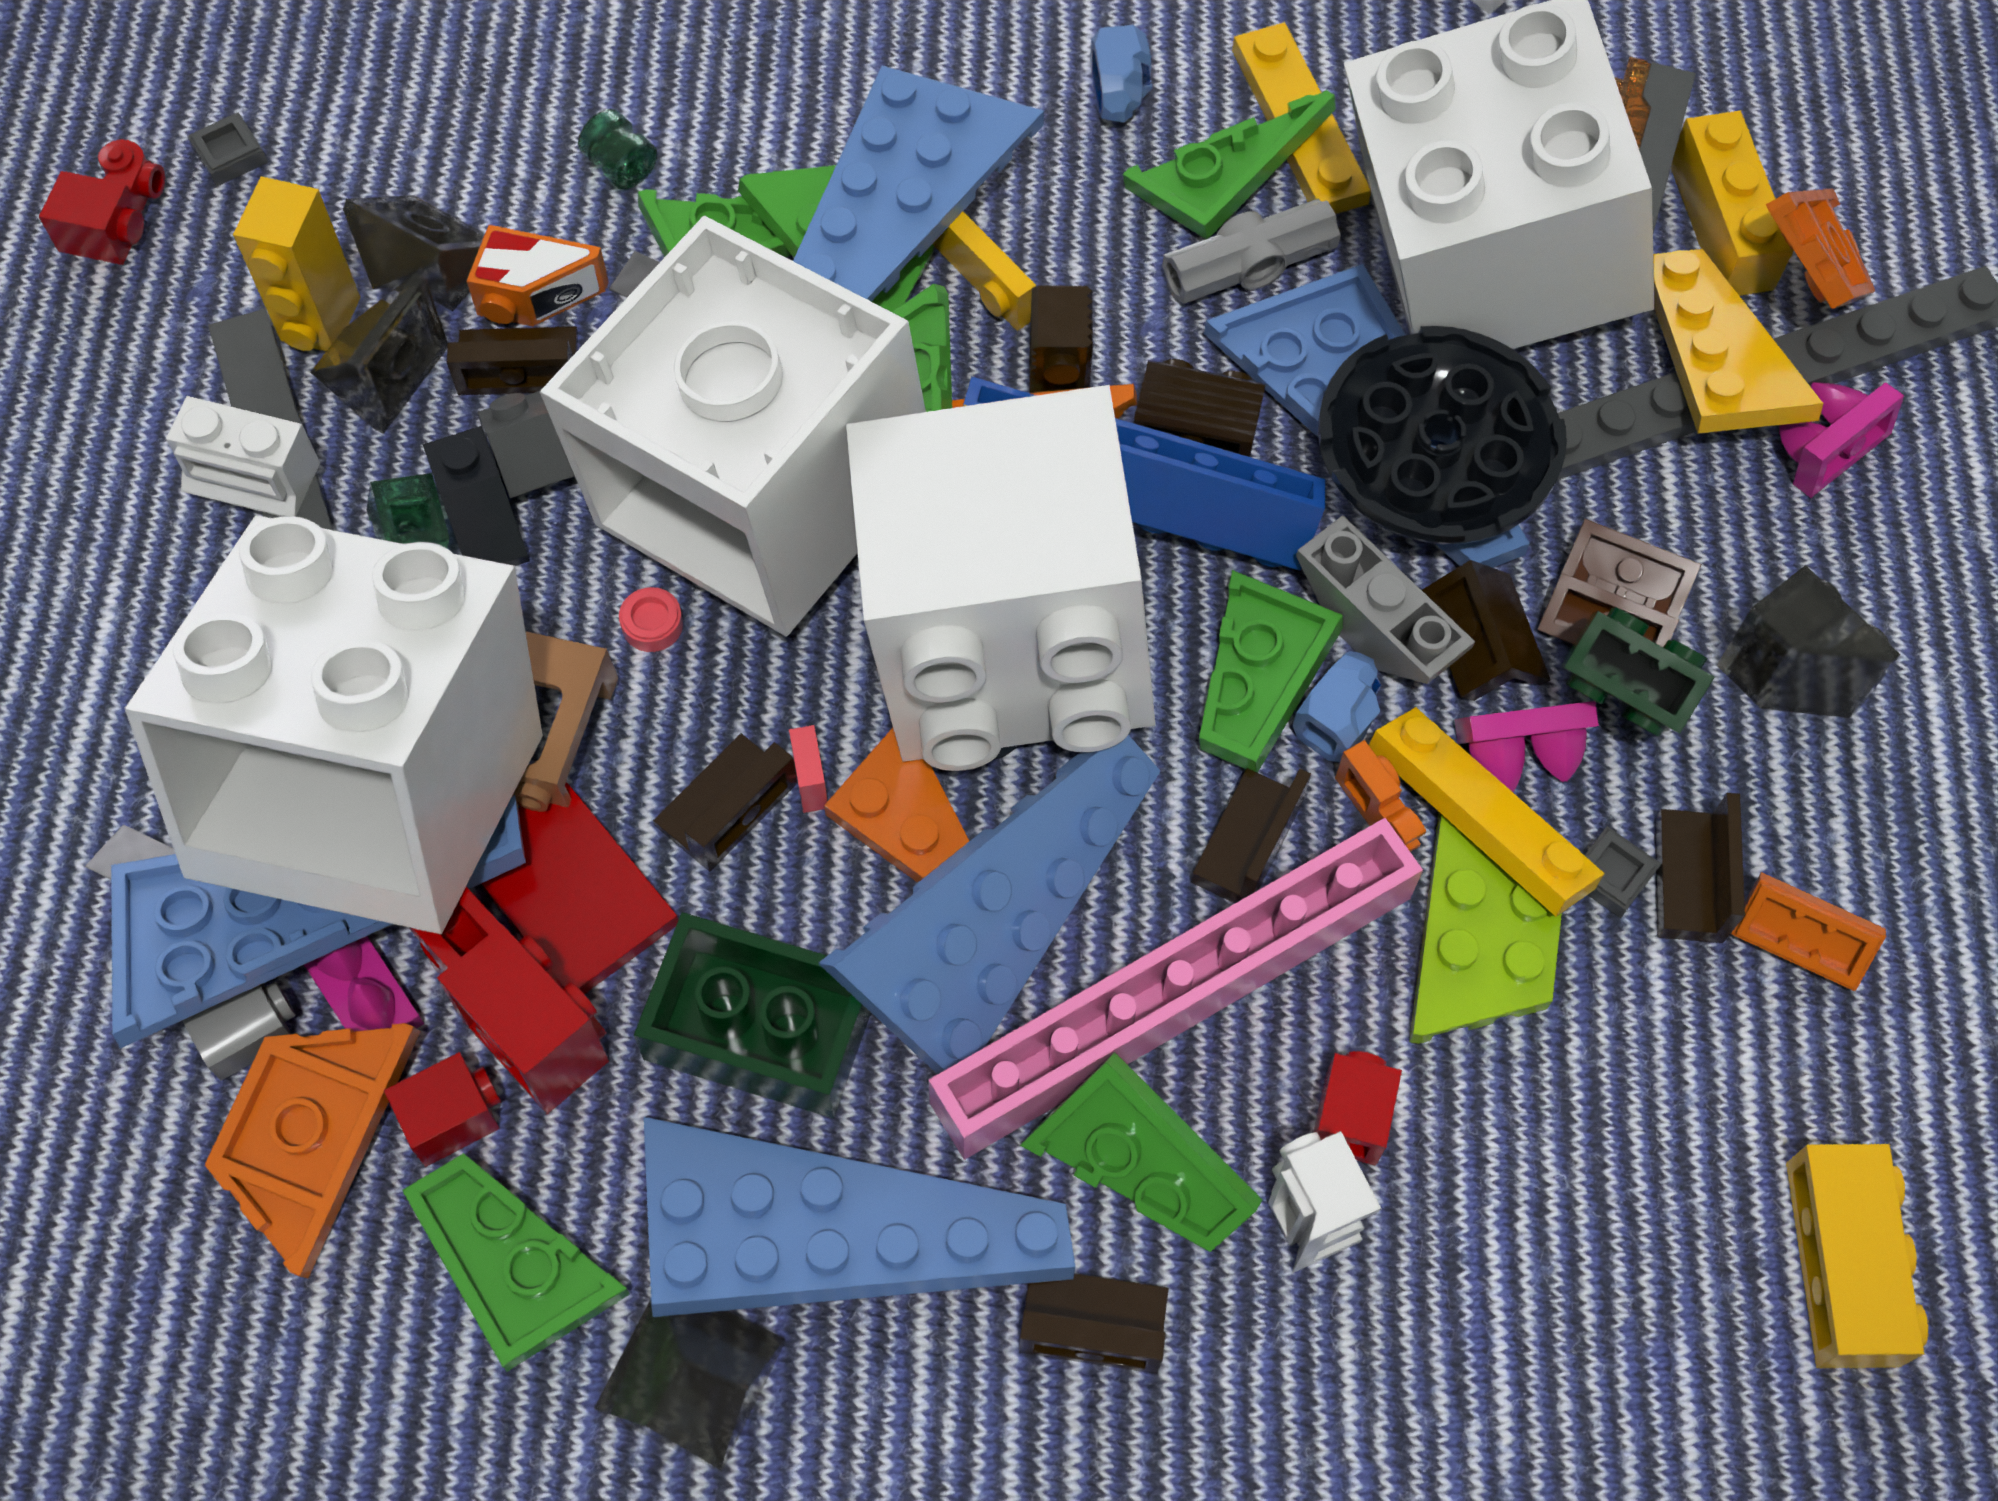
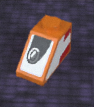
M488 225L467 278L468 288L477 315L484 316L490 321L499 324L513 322L532 327L605 292L609 283L601 247L494 225Z

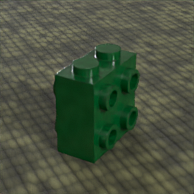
M1617 607L1611 608L1607 616L1599 611L1592 613L1560 666L1572 673L1566 685L1600 704L1604 702L1608 694L1628 705L1622 717L1660 737L1665 727L1681 733L1715 678L1701 669L1707 658L1674 639L1672 641L1668 639L1664 647H1661L1643 637L1649 625Z

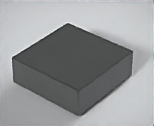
M239 112L187 135L192 149L216 187L268 163L261 146Z
M1607 826L1585 854L1591 862L1605 873L1596 889L1588 894V896L1619 918H1622L1656 873L1661 863Z

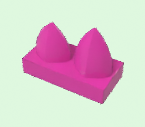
M1813 382L1811 388L1823 402L1821 414L1831 425L1828 428L1813 422L1779 425L1781 441L1787 453L1798 464L1793 485L1812 498L1891 435L1904 398L1902 393L1886 382L1870 395L1843 385Z
M1595 701L1454 719L1457 744L1469 743L1471 756L1512 792L1515 791L1519 783L1525 762L1524 736H1531L1535 754L1542 765L1561 782H1566L1576 772L1582 761L1586 749V728L1599 726Z
M367 936L304 964L345 1029L351 1028L354 1031L392 1028V1024L406 1023L418 1029L424 1025V1022Z

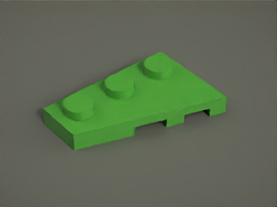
M1232 570L1225 617L1222 618L1219 634L1220 644L1215 669L1211 674L1199 735L1200 748L1239 767L1249 768L1258 773L1343 629V615Z
M1115 1052L1044 1119L1020 1145L1039 1157H1042L1046 1152L1075 1168L1074 1176L1095 1188L1102 1183L1135 1202L1137 1212L1209 1252L1252 1216L1263 1200Z
M464 1153L402 1190L506 1372L630 1295L624 1285L592 1262L578 1247L561 1233H557L528 1209L520 1199Z

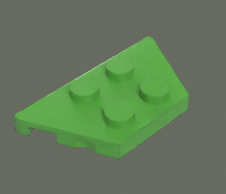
M836 165L747 174L739 179L738 192L773 234L784 243V247L790 254L795 257ZM932 244L921 257L915 255L900 271V279L887 293L881 291L872 302L893 312L909 301L913 288L926 269L935 246Z

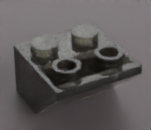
M1805 565L1751 608L1717 663V666L1761 709L1850 718L1865 703L1901 654L1890 645L1889 640L1879 628L1868 624L1842 600L1840 593L1831 583L1820 579Z

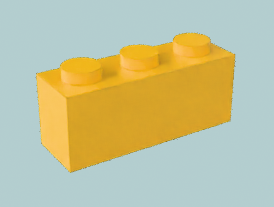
M1741 110L1686 118L1679 135L1671 170L1700 248L1705 251L1739 296L1774 291L1794 250L1785 241L1779 226L1766 207V204L1775 200Z
M261 176L233 233L235 241L280 340L298 350L310 351L317 349L336 354L361 297L320 191L316 188Z
M1890 1144L1806 1145L1786 1163L1816 1368H1900L1924 1355L1923 1347L1927 1343L1929 1330L1926 1312L1921 1304H1916L1912 1276L1915 1273L1917 1264L1916 1248L1912 1237L1909 1234H1904L1900 1209L1905 1198L1903 1174L1898 1166H1893Z

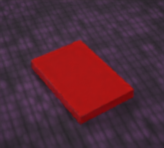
M566 782L565 787L571 797L569 807L549 803L548 809L543 812L532 811L523 807L518 808L526 863L481 883L480 886L522 938L525 935H529L547 954L553 963L550 969L562 983L563 987L571 981L586 994L675 928L679 919L676 913Z

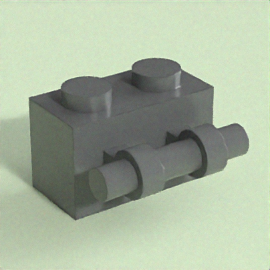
M540 391L526 396L522 393L501 396L490 404V408L478 412L480 423L510 498L575 476Z

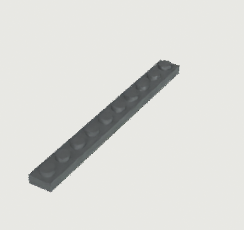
M1983 266L1773 339L1810 387L1813 382L1835 384L1998 327V282L1987 266ZM1677 372L1558 412L1559 418L1565 421L1567 446L1562 470L1557 480L1697 432Z

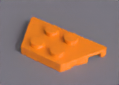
M1834 189L1787 192L1767 203L1766 207L1779 226L1785 241L1795 251L1807 271L1804 272V275L1815 298L1820 303L1827 301L1830 307L1835 309L1855 303L1874 293L1875 288L1861 259L1853 234L1849 229H1843L1833 208L1840 205Z
M406 1023L392 1024V1028L354 1031L349 1028L323 1031L321 1034L302 1037L299 1034L264 1037L205 1162V1167L224 1190L231 1192L239 1202L241 1212L257 1231L263 1232L285 1260L283 1264L290 1273L309 1279L389 1103L384 1090L398 1083L421 1032L417 1028Z

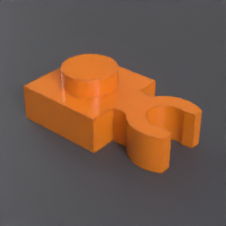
M1365 740L1344 751L1335 779L1368 825L1371 826L1386 818L1410 852L1420 847L1421 843L1417 838L1424 835L1426 829L1418 816L1410 808L1405 807L1399 799L1402 791L1400 780L1390 761L1382 755L1376 756Z

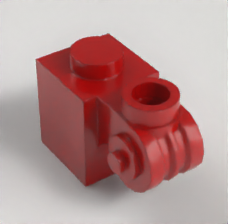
M119 139L111 141L99 151L98 161L106 176L99 179L65 171L60 172L38 216L58 252L123 265L132 245L137 244L141 239L144 229L142 211L148 198L157 199L162 194L165 185V172L160 164L147 161L143 150L137 143Z

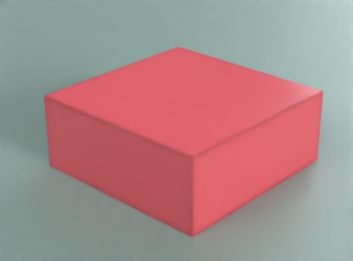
M815 726L789 729L803 813L824 810V805L827 803V794Z

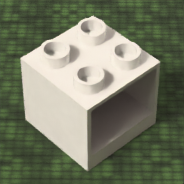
M1549 0L1540 4L1529 5L1510 13L1421 40L1407 42L1397 47L1344 63L1367 181L1370 186L1372 201L1410 334L1419 333L1421 326L1454 327L1483 334L1503 343L1511 349L1654 310L1652 186L1588 0Z
M703 216L540 390L544 404L595 525L786 637L858 553L846 424L926 412L908 320L706 216Z
M1110 385L846 424L863 617L902 762L924 759L929 765L938 769L962 771L989 763L999 754L1000 749L1003 747L1054 740L1058 746L1069 751L1095 752L1119 744L1129 735L1131 729L1156 726L1142 580Z
M254 516L125 707L184 878L442 934L543 736L515 566L453 554L447 548L433 543L415 542L400 544L324 529L308 519L291 516L278 518Z

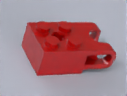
M465 887L442 934L410 928L420 941L421 948L432 967L439 973V976L436 978L464 1024L547 1115L609 1062L600 1042V1039L607 1033L594 1017L597 1010L589 999L571 981L563 987L562 983L551 971L550 968L553 966V963L542 948L529 935H525L518 941L467 887Z

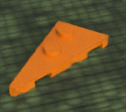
M893 728L824 805L825 815L917 883L969 842L931 765L924 759L902 762Z

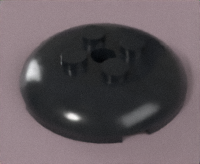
M1421 326L1419 333L1388 339L1387 334L1360 347L1341 364L1330 380L1322 400L1318 419V438L1323 461L1333 482L1347 501L1369 520L1388 531L1413 540L1436 544H1464L1481 541L1508 531L1525 521L1536 512L1553 490L1564 463L1567 437L1565 421L1559 418L1549 396L1551 387L1529 361L1510 347L1493 338L1466 329L1445 326ZM1431 440L1442 441L1446 445L1438 444L1436 448H1433Z

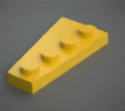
M1703 249L1653 254L1654 308L1697 433L1819 421L1823 402Z

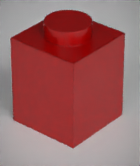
M1352 1051L1348 1052L1346 1056L1335 1053L1325 1076L1313 1132H1317L1322 1140L1341 1131L1356 1161L1376 1166L1387 1147L1402 1070L1386 1066V1061L1383 1058L1371 1053Z
M460 1052L384 1090L412 1151L425 1167L500 1129L490 1108L501 1103V1099L484 1066L471 1071Z

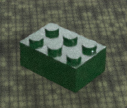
M681 912L636 1027L634 1038L645 1061L834 1119L871 1012L818 964L828 955Z

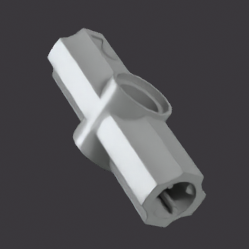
M1315 199L1266 218H1262L1257 212L1249 211L1228 220L1218 230L1216 236L1164 254L1162 267L1165 272L1167 287L1175 301L1181 300L1185 304L1239 283L1246 290L1263 288L1279 278L1285 271L1286 266L1337 248L1341 234L1337 226L1336 214L1327 200L1321 202L1319 199Z

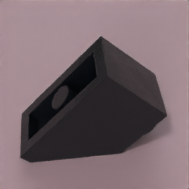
M482 425L422 444L462 556L513 566L529 562L526 548Z

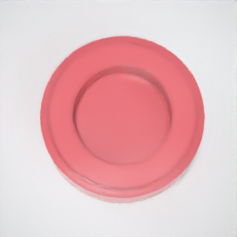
M656 587L639 589L630 594L620 607L619 622L626 641L638 650L645 652L664 650L674 644L682 633L683 617L677 599L664 589Z

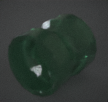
M617 109L600 111L590 118L579 134V151L594 165H602L604 176L618 189L627 190L637 186L646 179L656 164L658 156L656 147L641 133H633L632 123Z

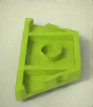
M1440 812L1438 813L1409 1042L1416 1044L1431 1041L1434 1035L1467 1027L1468 1030L1491 1025L1498 1018L1504 1016L1521 1017L1548 1009L1553 1001L1562 913L1555 917Z

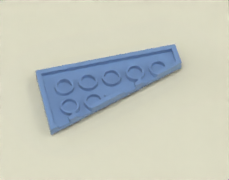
M881 66L793 262L871 302L881 291L887 293L900 279V271L915 255L921 257L976 198V190L995 170L1000 172L1012 160L1013 150L1027 136L1032 138L1044 126V110Z
M1364 264L1206 320L1204 334L1256 382L1266 383L1265 390L1317 437L1322 400L1330 380L1341 364L1360 347L1380 336L1387 334L1388 339L1405 335ZM1431 440L1433 448H1436L1438 444L1446 445L1442 441ZM1518 524L1508 531L1481 541L1436 545L1459 566L1469 560H1473L1494 568L1524 556L1530 543Z
M1129 735L1122 742L1108 749L1095 752H1079L1056 771V779L1037 795H1026L1010 808L1013 813L994 829L985 828L914 885L913 895L889 914H878L863 927L865 933L845 950L835 949L818 964L936 1074L943 1072L986 1046L1161 770Z
M515 795L511 797L466 885L468 889L526 863L520 815ZM176 854L111 865L112 1035L121 1049L391 925V923L187 879L183 877Z
M644 1117L650 1285L653 1317L1074 1279L1076 1266L1067 1209L1064 1203Z

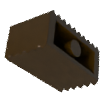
M1038 285L1032 288L1029 393L1090 388L1093 352V291L1089 287Z
M1168 359L1163 363L1148 360L1133 423L1250 457L1266 383L1253 381L1249 375L1240 371H1225L1222 374L1196 370L1190 363L1180 359Z

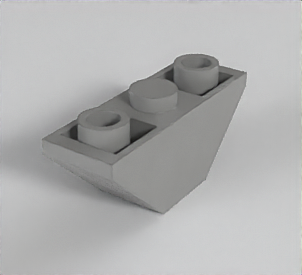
M1343 515L1298 549L1296 557L1320 606L1343 615V629L1339 636L1356 652L1374 659L1377 670L1428 684L1473 648L1475 641Z

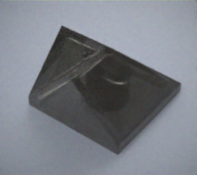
M414 195L346 199L343 212L373 290L408 286L451 311H454L470 293L467 278L485 233Z
M414 273L346 326L310 372L374 430L383 434L448 347V341L426 277Z
M650 1299L594 1410L722 1472L786 1340L728 1311L653 1317Z

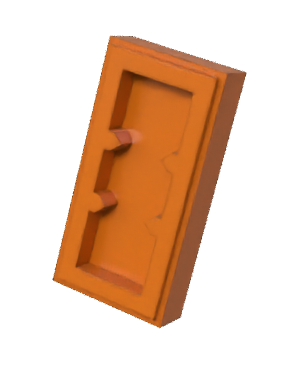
M1761 872L1745 901V916L1732 931L1731 935L1850 990L1856 991L1886 938V929Z

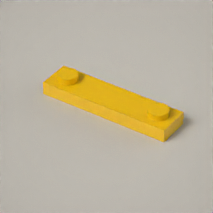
M1285 22L1234 36L1232 52L1267 121L1288 113L1287 103L1306 95L1321 93ZM1331 114L1291 154L1287 162L1307 202L1319 199L1321 202L1327 200L1335 214L1368 205L1371 190L1333 114Z
M962 212L937 238L933 245L979 292L986 308L996 317L1002 315L1018 331L1031 322L1032 288L1036 287V284Z
M1418 708L1411 709L1375 730L1369 743L1375 755H1382L1387 758L1395 768L1398 776L1555 917L1596 889L1605 873Z

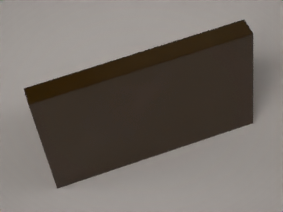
M577 326L459 330V342H448L447 365L458 396L525 394L540 391L578 351Z
M1469 560L1422 589L1439 608L1475 641L1473 648L1450 666L1462 698L1475 701L1513 678L1540 686L1551 680L1509 573Z
M740 733L653 820L654 826L711 872L797 784L794 759L775 742L763 751Z
M1247 768L1192 873L1190 883L1233 903H1237L1258 891L1302 806L1311 773L1299 769L1291 786L1288 787Z
M1726 793L1713 813L1661 809L1656 816L1655 852L1656 860L1661 863L1656 871L1658 938L1724 943L1744 918L1740 794Z
M1075 1273L1074 1279L1029 1283L1023 1314L1019 1353L1158 1374L1163 1361L1166 1336L1164 1323L1169 1288Z

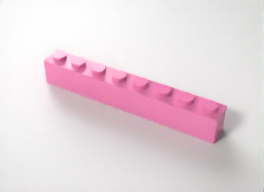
M1383 818L928 1080L930 1105L965 1160L1061 1104L1114 1052L1128 1065L1410 900L1423 869L1387 819Z

